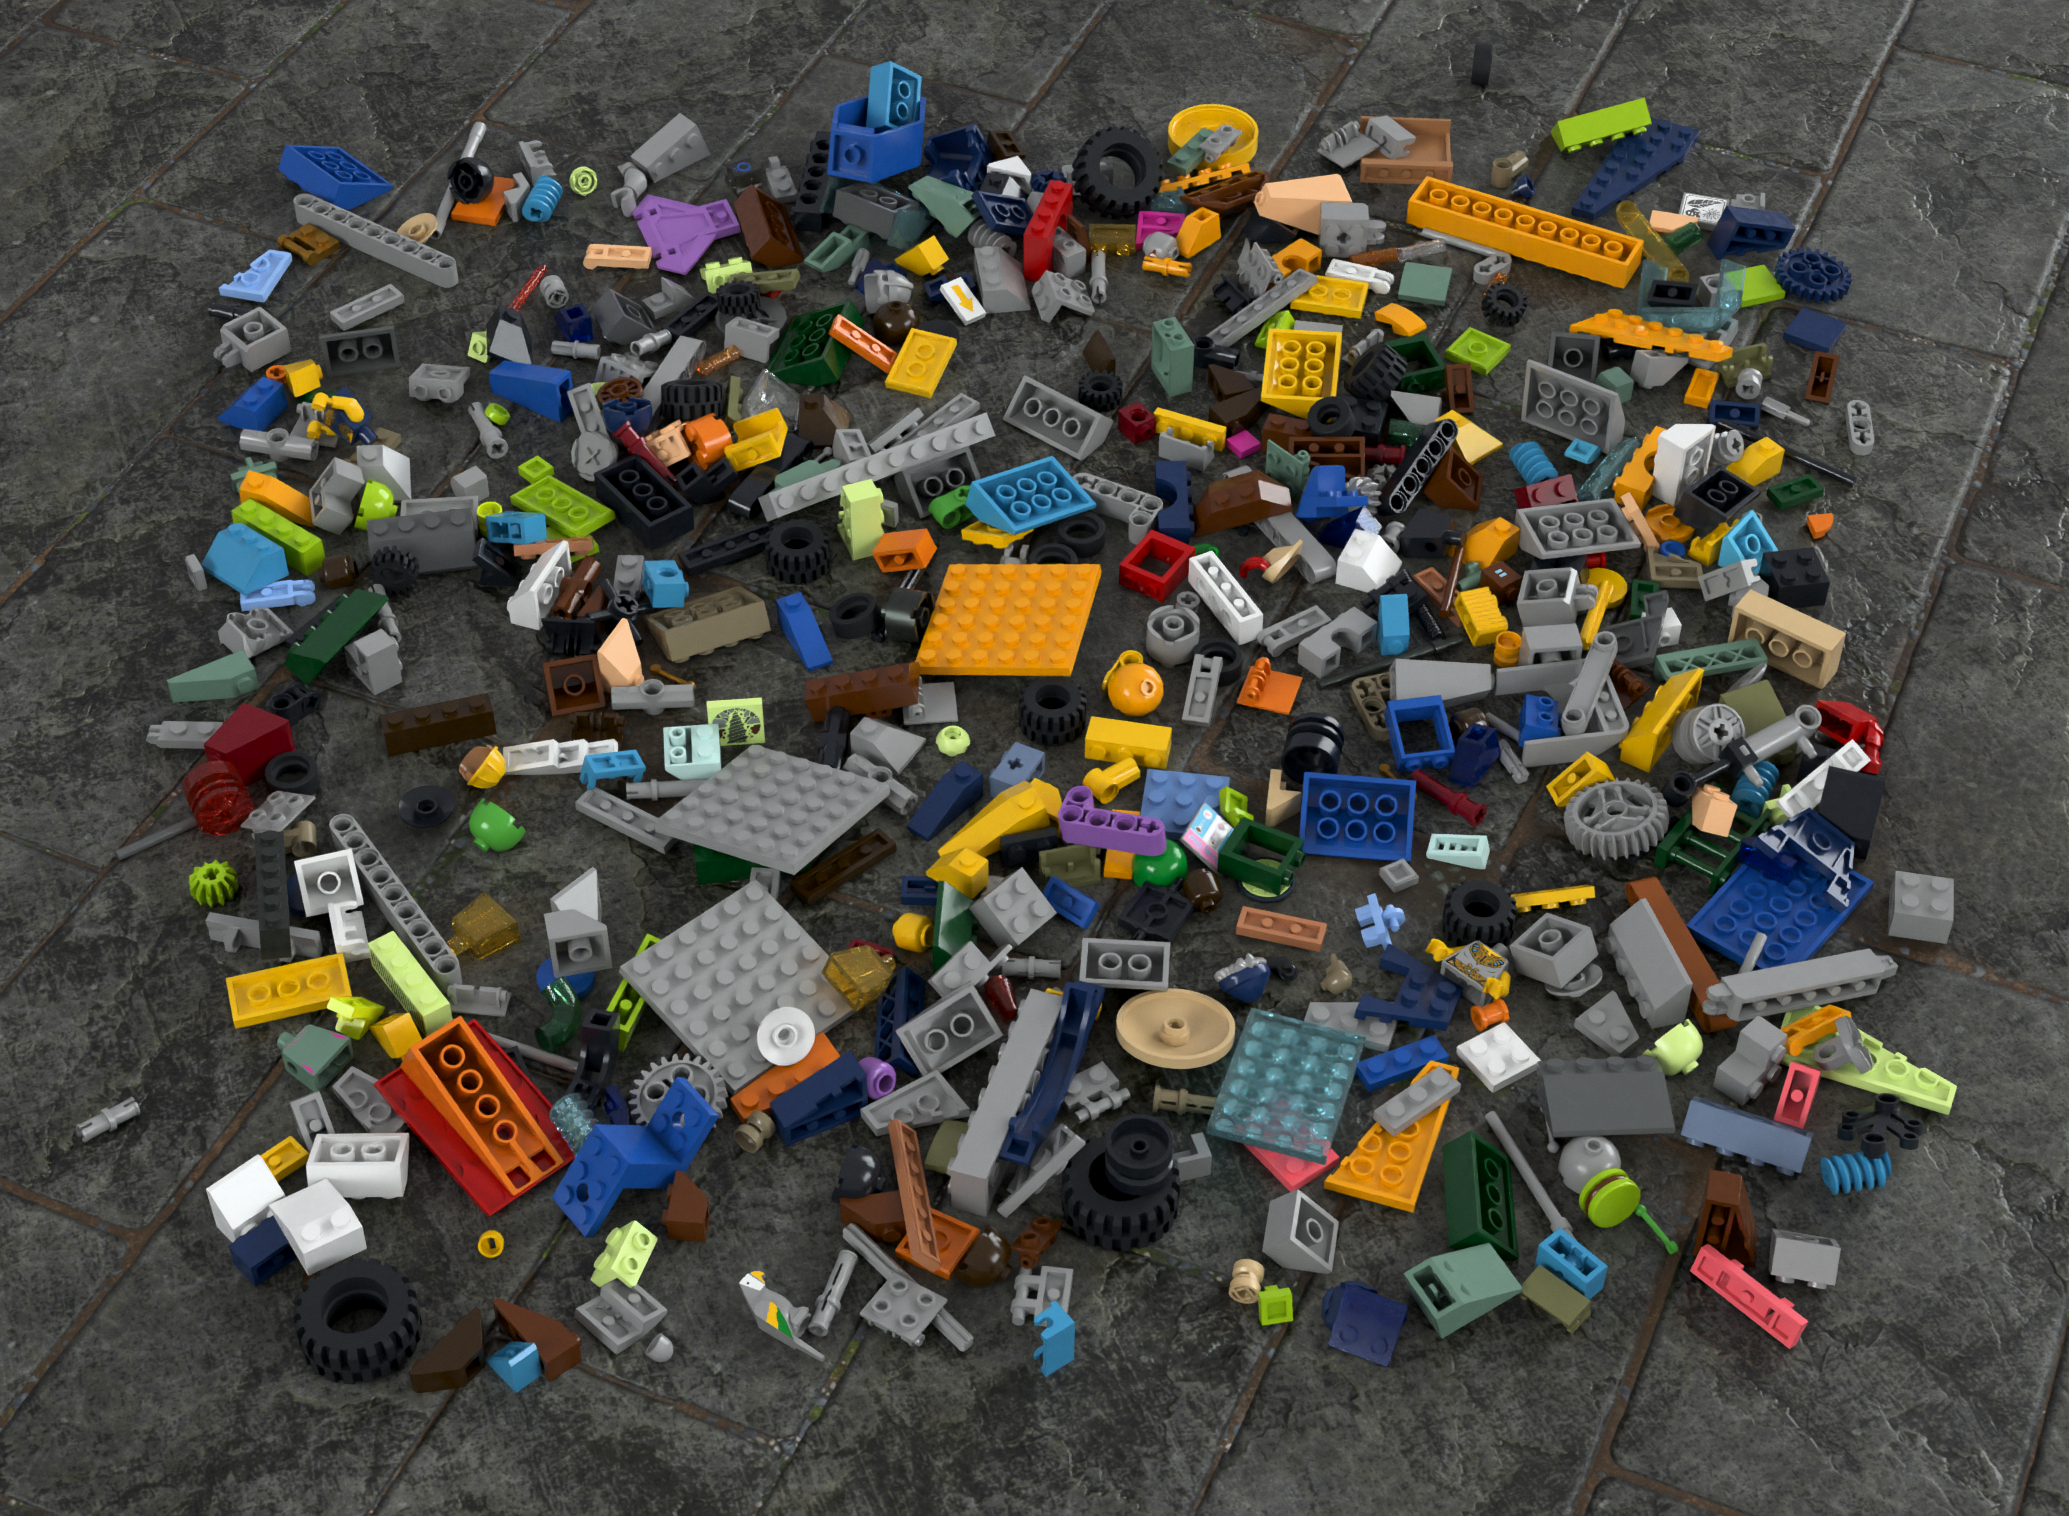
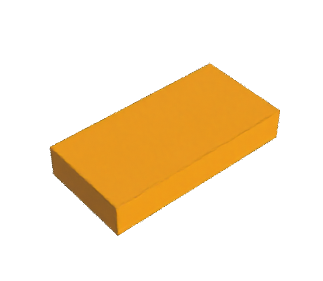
M1696 368L1685 394L1684 403L1708 409L1719 381L1720 373Z

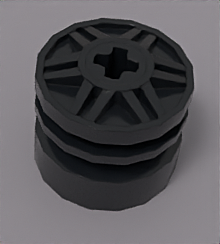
M1302 713L1295 717L1289 724L1286 743L1284 744L1281 756V767L1284 773L1290 779L1300 784H1303L1304 772L1337 774L1345 740V732L1342 725L1334 718L1322 713Z

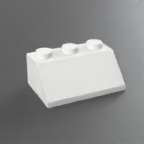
M1675 424L1659 435L1652 474L1655 478L1652 491L1653 496L1666 504L1672 505L1674 508L1678 505L1683 492L1707 474L1716 426L1712 424Z
M563 540L543 553L538 561L532 565L530 573L525 580L520 582L519 589L514 596L509 598L507 611L510 614L512 624L540 630L543 626L541 618H548L550 616V608L559 595L562 578L566 575L570 576L572 573L568 541Z
M409 1133L316 1134L306 1164L308 1187L327 1178L342 1197H351L352 1199H363L365 1197L392 1199L403 1197L408 1177Z

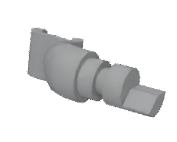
M627 162L617 166L624 177L625 184L623 188L613 191L610 196L614 208L621 206L623 215L631 217L633 216L632 212L637 207L635 200L647 188V179L634 163Z

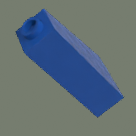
M504 360L489 372L491 392L559 423L574 412L567 391L573 389L571 371Z

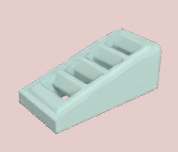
M1432 834L1426 856L1429 859L1464 867L1485 869L1490 848L1487 836ZM1440 844L1444 845L1443 850H1439Z

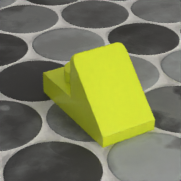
M330 997L327 1009L337 1013L336 1031L356 1040L364 1036L369 1030V1026L373 1025L385 1010L384 1006L363 997Z

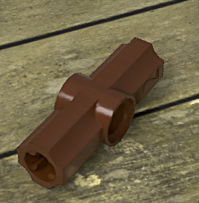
M585 555L583 559L578 561L571 575H566L562 578L559 595L550 608L551 616H560L564 619L572 620L582 603L586 604L592 594V585L601 571V563L597 562L594 557Z

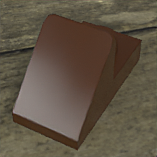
M1470 363L1445 365L1446 391H1443V397L1448 411L1454 410L1457 413L1475 412Z

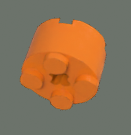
M710 413L683 425L684 429L681 431V434L692 453L688 456L689 465L696 461L704 470H707L725 457V447L733 444L725 423L721 419L716 420L714 418L716 414Z

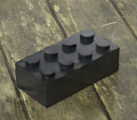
M631 455L594 473L596 496L608 508L613 510L615 515L651 550L695 529L693 506L639 455Z

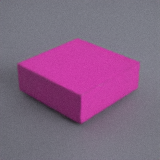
M1247 430L1226 439V446L1241 459L1261 450V442Z

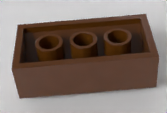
M751 184L734 202L737 212L736 216L740 221V228L746 238L745 243L751 253L750 257L757 264L762 263L768 268L802 263L805 259L785 205Z
M910 662L808 680L805 686L804 701L814 722L824 721L827 710L832 709L833 706L843 707L852 716L918 704L920 664L919 662Z

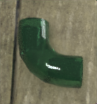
M1391 418L1387 443L1406 445V447L1411 449L1424 428L1416 423Z
M565 976L557 978L541 992L551 1007L552 1016L546 1023L537 1027L534 1033L539 1046L543 1051L550 1053L563 1047L576 1035L582 1019L581 1002L575 989Z

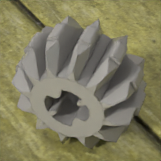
M1353 477L1350 479V482L1345 483V491H1358V496H1368V506L1348 507V514L1352 519L1365 520L1371 518V515L1378 513L1376 506L1382 504L1378 500V496L1382 493L1377 491L1378 484L1372 482L1371 478Z

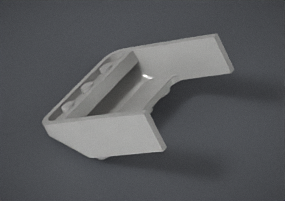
M1585 659L1497 669L1494 694L1497 696L1539 690L1546 691L1552 700L1558 701V712L1563 715ZM1609 674L1585 733L1524 741L1522 766L1526 768L1575 762L1587 751L1597 757L1627 737L1629 722Z

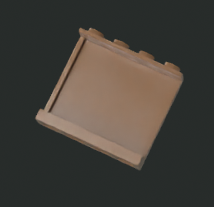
M1361 116V134H1365L1368 120L1376 117ZM1390 117L1416 137L1415 143L1404 147L1410 153L1404 157L1389 159L1379 150L1375 149L1368 155L1360 158V182L1421 184L1425 177L1428 176L1451 183L1453 173L1450 151L1451 119Z

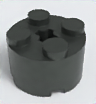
M894 587L888 603L885 602L881 609V616L885 618V638L922 643L930 616L936 608L934 596L925 591Z

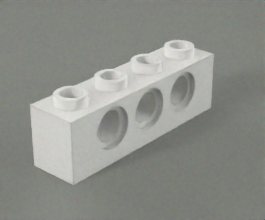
M1209 551L1189 558L1188 582L1238 645H1242L1256 640L1257 635L1263 628V613L1215 553Z

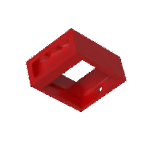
M1151 529L1119 564V584L1164 603L1189 574V558L1196 556V548ZM1148 556L1172 565L1163 577L1138 568Z

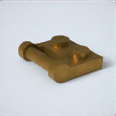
M310 223L303 225L289 235H280L277 240L279 247L292 251L311 266L341 249L340 242Z

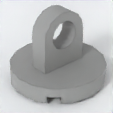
M588 431L581 434L574 441L571 451L574 468H577L580 472L578 474L588 481H595V472L616 463L619 454L617 444L600 431Z
M1848 1016L1836 1019L1835 1022L1839 1035L1823 1042L1814 1051V1059L1819 1067L1825 1071H1830L1853 1062L1861 1074L1872 1070L1874 1065L1870 1052L1866 1046H1862L1863 1042L1860 1040L1862 1035L1853 1020ZM1830 1053H1834L1832 1056L1826 1058V1056Z

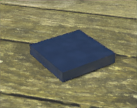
M1803 307L1784 332L1783 339L1814 351L1830 353L1845 332L1847 323Z

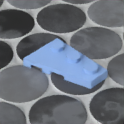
M269 249L250 264L251 268L245 273L239 272L233 277L234 281L229 285L224 283L220 286V295L255 302H265L293 261L291 253Z

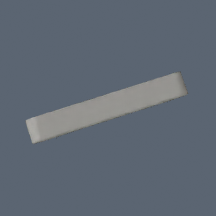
M680 336L644 388V394L641 398L651 401L652 421L649 428L639 435L640 437H645L656 431L664 419L661 409V385L668 381L691 378L704 358L706 352V342L704 340ZM616 438L617 446L626 447L618 438Z
M1247 465L1223 473L1221 480L1248 473L1252 470ZM1291 512L1254 522L1277 548L1293 546L1300 539L1303 541L1300 556L1294 567L1310 584L1318 583L1336 575L1337 566L1333 557Z

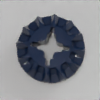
M1048 169L1046 171L1038 170L1037 173L1032 174L1030 185L1036 192L1044 193L1050 180L1067 183V178L1064 177V173H1057L1056 169L1053 171Z

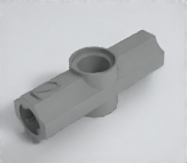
M275 428L269 432L243 429L239 442L241 450L270 454V458L277 462L286 461L290 457L315 461L318 456V440L289 436L288 431L282 428Z
M649 679L640 686L612 687V710L643 709L649 715H658L666 708L694 707V684L664 685L660 680Z
M855 753L847 759L846 764L843 766V771L889 784L890 794L880 803L887 804L900 815L904 814L907 816L913 812L918 803V796L893 779L892 771L889 768L875 766L863 756L856 755Z

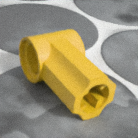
M1131 757L1124 758L1103 771L1100 768L1092 769L1085 776L1083 786L1090 788L1093 796L1102 804H1107L1117 796L1119 789L1140 778V770L1135 760Z

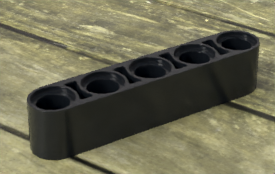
M1447 418L1429 423L1380 491L1382 494L1378 496V500L1382 504L1376 506L1377 514L1385 517L1402 513L1407 509L1456 439L1458 427L1455 421Z
M788 433L785 437L781 456L760 463L731 494L728 501V511L754 520L763 511L758 498L775 489V477L808 461L814 450V442L796 434Z

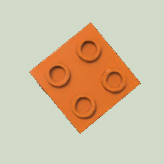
M1261 657L1256 660L1254 666L1250 667L1237 704L1289 715L1303 677L1272 671L1269 659Z

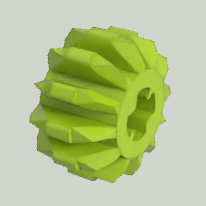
M216 859L211 864L204 861L203 867H194L193 874L189 875L191 896L200 905L208 903L211 908L216 903L224 905L225 900H233L234 893L238 892L237 873L234 868L229 866L227 861L221 864Z

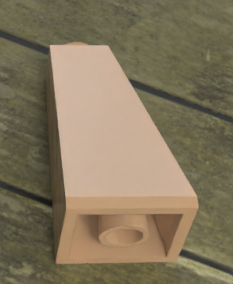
M1338 174L1265 183L1261 191L1256 194L1254 200L1260 216L1319 235L1321 202L1353 203L1341 175Z

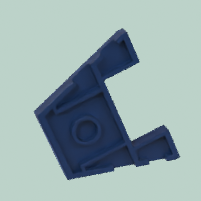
M1810 807L1789 818L1783 824L1772 827L1768 832L1761 833L1752 842L1754 846L1771 859L1779 853L1785 844L1795 855L1803 858L1818 873L1823 874L1830 880L1821 898L1840 913L1848 907L1849 899H1847V892L1851 888V881L1848 879L1849 872L1853 867L1855 842Z
M1388 943L1379 967L1406 976L1394 1003L1363 994L1356 1008L1354 1018L1365 1020L1366 1016L1380 1017L1379 1020L1383 1023H1391L1392 1019L1409 1021L1408 1026L1446 1031L1462 997L1464 988Z

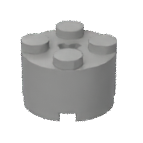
M1174 605L1155 609L1150 614L1147 622L1146 650L1148 654L1165 668H1174L1178 664L1192 660L1193 651L1196 645L1199 644L1200 621L1198 616L1192 610L1182 607V610L1174 609Z

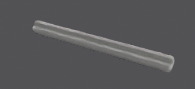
M850 1223L843 1229V1238L886 1280L895 1272L917 1283L857 1224ZM943 1307L931 1321L960 1351L964 1352L973 1345V1336Z

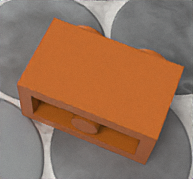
M927 528L883 533L872 554L882 573L926 568L937 547Z

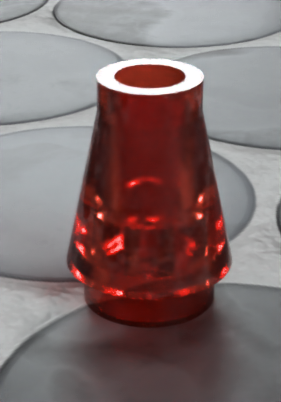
M996 975L987 980L984 984L985 996L1000 1011L1005 1020L1015 1018L1018 1015V1006L1011 981L1006 979L1004 975Z

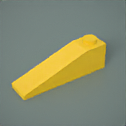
M1026 780L999 793L938 850V854L941 857L944 854L967 848L985 858L1000 850L1001 836L1039 830L1050 825L1046 807L1034 786Z

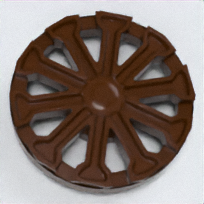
M616 378L600 387L597 392V399L601 407L606 401L620 398V403L628 402V397L641 398L644 394L641 382L635 378Z

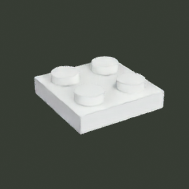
M1505 1022L1457 1046L1456 1051L1459 1058L1492 1093L1536 1071L1537 1061H1541Z

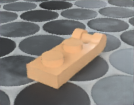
M590 244L587 247L583 265L587 269H595L597 266L648 269L652 257L651 247Z
M1626 493L1621 496L1625 507L1621 508L1628 522L1633 520L1630 526L1640 543L1644 544L1643 549L1645 552L1647 546L1655 547V553H1658L1660 549L1658 541L1631 493Z

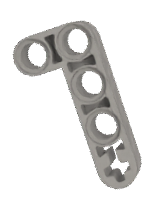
M1078 473L1072 477L1096 503V507L1091 509V511L1129 523L1128 539L1131 543L1138 545L1151 529L1157 532L1158 511L1163 510V502L1157 496L1088 473Z

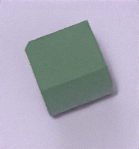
M1620 367L1611 368L1598 375L1595 385L1618 393L1621 403L1631 400L1634 380Z

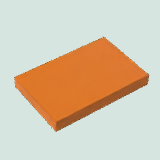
M494 176V186L490 195L483 201L475 204H463L458 201L451 213L452 220L496 226L506 209L503 192L514 189L513 179Z

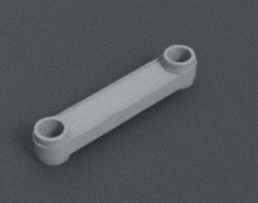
M1602 631L1594 637L1562 715V729L1566 736L1585 733L1617 654V639L1612 632Z

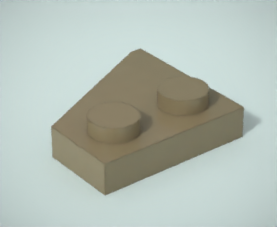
M1647 546L1646 560L1649 581L1659 582V588L1701 589L1698 576L1703 575L1701 563L1683 559L1672 553L1666 557L1655 553V547Z

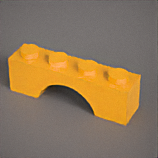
M1656 426L1651 434H1646L1642 447L1636 448L1632 461L1625 464L1621 477H1616L1612 486V490L1615 491L1614 500L1616 503L1625 505L1621 496L1630 492L1642 512L1652 497L1655 478L1648 471L1654 469V458L1658 449L1657 440L1659 435L1664 430L1667 431V429Z

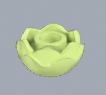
M578 167L570 176V187L575 193L586 196L596 189L597 175L588 167Z
M948 726L938 733L936 744L940 752L952 757L966 752L967 747L970 745V738L964 729L958 726Z

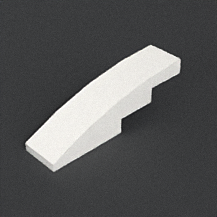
M552 739L503 747L505 775L581 773L585 755L618 752V742L615 739L588 743L586 740L580 739L558 743Z

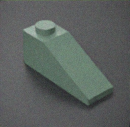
M242 650L167 680L173 702L236 698L259 688L255 668Z

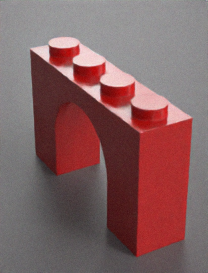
M1050 180L1024 233L1025 280L1037 282L1046 270L1053 271L1054 236L1058 226L1067 232V216L1072 215L1073 184Z

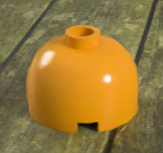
M1130 663L1119 667L1115 671L1113 679L1109 681L1108 695L1112 705L1116 710L1119 709L1128 717H1140L1154 711L1161 703L1164 694L1160 675L1153 667L1143 663Z

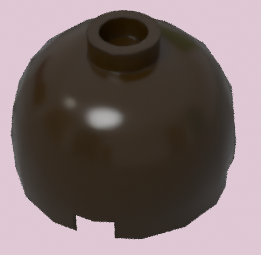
M891 301L883 304L876 311L873 319L875 339L888 346H896V343L905 342L911 328L916 329L920 325L919 315L911 305L905 302Z
M988 1224L959 1267L965 1271L962 1272L958 1269L954 1277L962 1283L978 1289L991 1287L997 1280L1003 1283L1013 1268L1008 1264L1012 1252L1007 1238Z

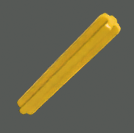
M1602 580L1598 584V596L1595 597L1596 605L1592 610L1589 609L1580 632L1583 650H1589V647L1592 645L1613 591V584L1608 583V580Z

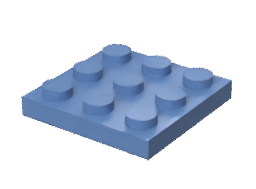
M1147 769L1140 816L1160 819L1165 827L1166 839L1179 840L1204 802L1225 820V817L1220 812L1219 790L1226 786L1229 787L1230 777Z

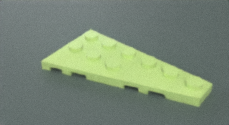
M1814 1006L1786 1012L1781 1028L1821 1009V1007ZM1859 1030L1862 1035L1860 1040L1863 1042L1862 1046H1866L1870 1052L1874 1065L1873 1069L1861 1074L1853 1062H1850L1834 1070L1822 1071L1821 1077L1877 1094H1894L1900 1098V1101L1949 1115L1957 1088L1956 1085L1927 1068L1919 1069L1908 1063L1907 1057L1901 1053L1893 1054L1884 1049L1882 1042ZM1830 1033L1818 1039V1042L1804 1046L1798 1056L1786 1053L1780 1064L1790 1067V1063L1795 1061L1821 1069L1814 1059V1051L1820 1044L1838 1036L1839 1033ZM1830 1053L1826 1056V1058L1832 1056L1834 1053Z

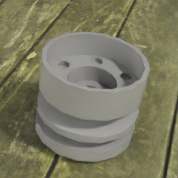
M1711 704L1686 710L1676 718L1672 727L1674 749L1683 760L1690 764L1704 765L1719 762L1721 760L1718 756L1728 743L1742 736L1745 739V727L1742 718L1733 708L1725 704Z

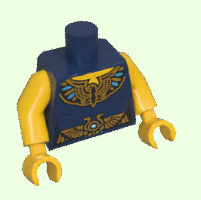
M346 386L330 398L321 392L317 393L313 398L311 408L317 411H324L322 423L326 426H323L319 421H311L307 428V437L309 439L318 440L321 433H326L327 436H339L351 446L359 440L365 445H373L378 439V436L370 429L372 415Z

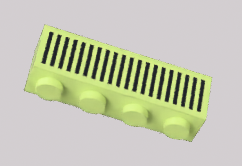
M394 931L367 943L372 967L407 1013H410L413 1021L426 1037L453 1020L450 1003Z

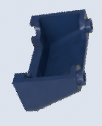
M976 123L928 137L924 148L925 158L932 164L928 176L971 192L980 191L987 175V165L994 162L992 152ZM918 180L911 181L910 185ZM908 188L909 197L912 200L917 201L920 204H923L922 202L914 198V196L912 195V191Z

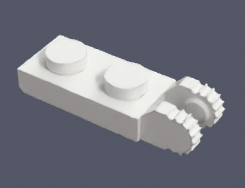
M1332 259L1325 273L1326 277L1369 283V289H1372L1376 294H1387L1391 284L1394 282V276L1389 272L1337 259Z

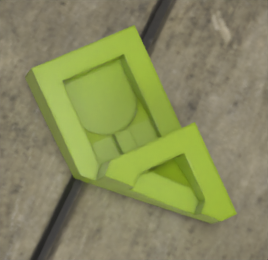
M1227 786L1219 790L1220 812L1234 828L1242 817L1254 821V816L1247 813V796Z

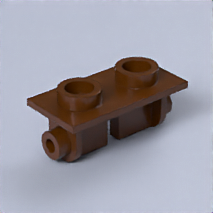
M1038 1217L1030 1222L1010 1247V1250L1019 1251L1020 1264L1023 1268L1032 1269L1038 1264V1260L1041 1258L1040 1254H1044L1056 1242V1233L1064 1224L1063 1221L1052 1220L1049 1217Z

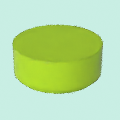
M489 403L484 411L490 420L499 425H505L510 419L509 412L496 403Z

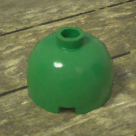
M1166 839L1167 847L1161 855L1146 856L1134 854L1132 859V878L1135 884L1141 887L1147 881L1157 886L1169 887L1177 877H1179V880L1182 878L1185 881L1187 875V856L1183 849L1176 842Z

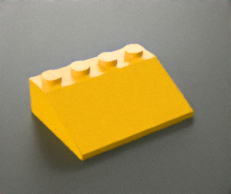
M1269 328L1261 401L1308 420V412L1318 400L1330 396L1337 397L1342 332Z

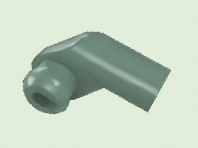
M1472 561L1465 565L1467 571L1465 578L1459 580L1456 586L1459 592L1468 591L1480 585L1482 569L1479 568L1478 562Z

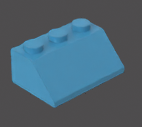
M892 61L872 66L866 128L875 129L874 134H879L918 121L922 76Z
M241 522L231 524L227 529L218 532L201 564L203 570L243 595L252 593L289 575L284 548Z

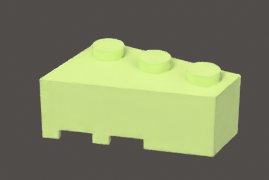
M872 479L842 486L840 505L841 507L843 506L844 511H840L838 514L839 519L843 520L841 524H837V530L853 561L873 556L872 552L884 533L881 527V523H884V514L881 509V503L884 502L881 489L876 488Z

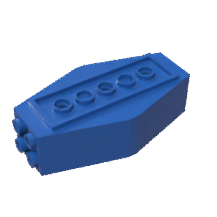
M920 93L918 121L879 134H874L875 129L866 128L869 95L837 104L834 108L831 125L827 175L876 184L881 179L921 165L926 98L921 97Z

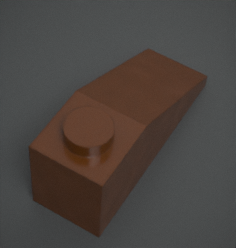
M497 1298L492 1301L496 1321L514 1341L535 1343L538 1348L542 1374L549 1382L582 1361L580 1353L582 1342L574 1330L568 1331L560 1321Z

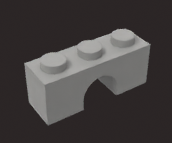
M1352 607L1299 643L1298 663L1322 679L1339 667L1341 647L1349 648L1358 654L1376 641L1377 622L1356 607Z

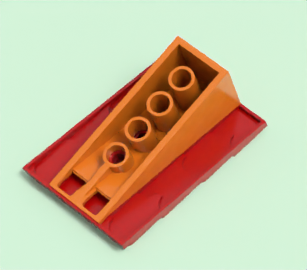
M460 1015L409 1048L400 1067L373 1085L400 1119L404 1120L423 1145L431 1151L454 1181L463 1188L481 1212L488 1218L571 1163L585 1142L476 1019L466 1024Z

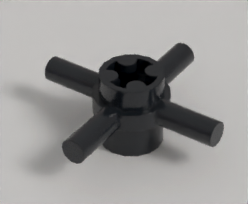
M609 579L602 580L600 586L609 600L606 610L586 613L585 618L595 622L603 621L604 626L610 632L615 629L622 618L628 620L635 646L641 645L644 640L634 624L637 615L656 612L658 608H653L650 602L638 604L633 597L627 594L617 595Z

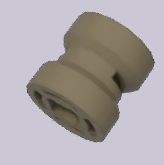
M755 1110L748 1116L747 1123L740 1125L733 1135L741 1148L749 1153H756L762 1147L763 1140L769 1139L775 1133L776 1126L768 1115Z

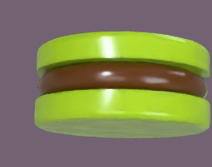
M1610 1168L1596 1174L1586 1183L1579 1196V1206L1596 1226L1609 1228L1623 1222L1634 1212L1639 1204L1641 1193L1639 1187L1629 1179L1625 1171L1619 1168Z

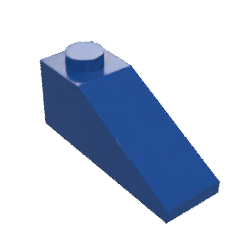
M801 592L776 599L777 623L808 672L833 664V659L812 610Z

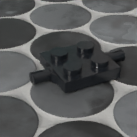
M1177 877L1169 887L1157 886L1147 881L1143 883L1118 917V926L1134 932L1129 940L1143 941L1147 938L1155 942H1170L1171 944L1195 911V903H1191L1189 899L1179 893L1183 888L1184 880L1182 878L1179 880V877Z

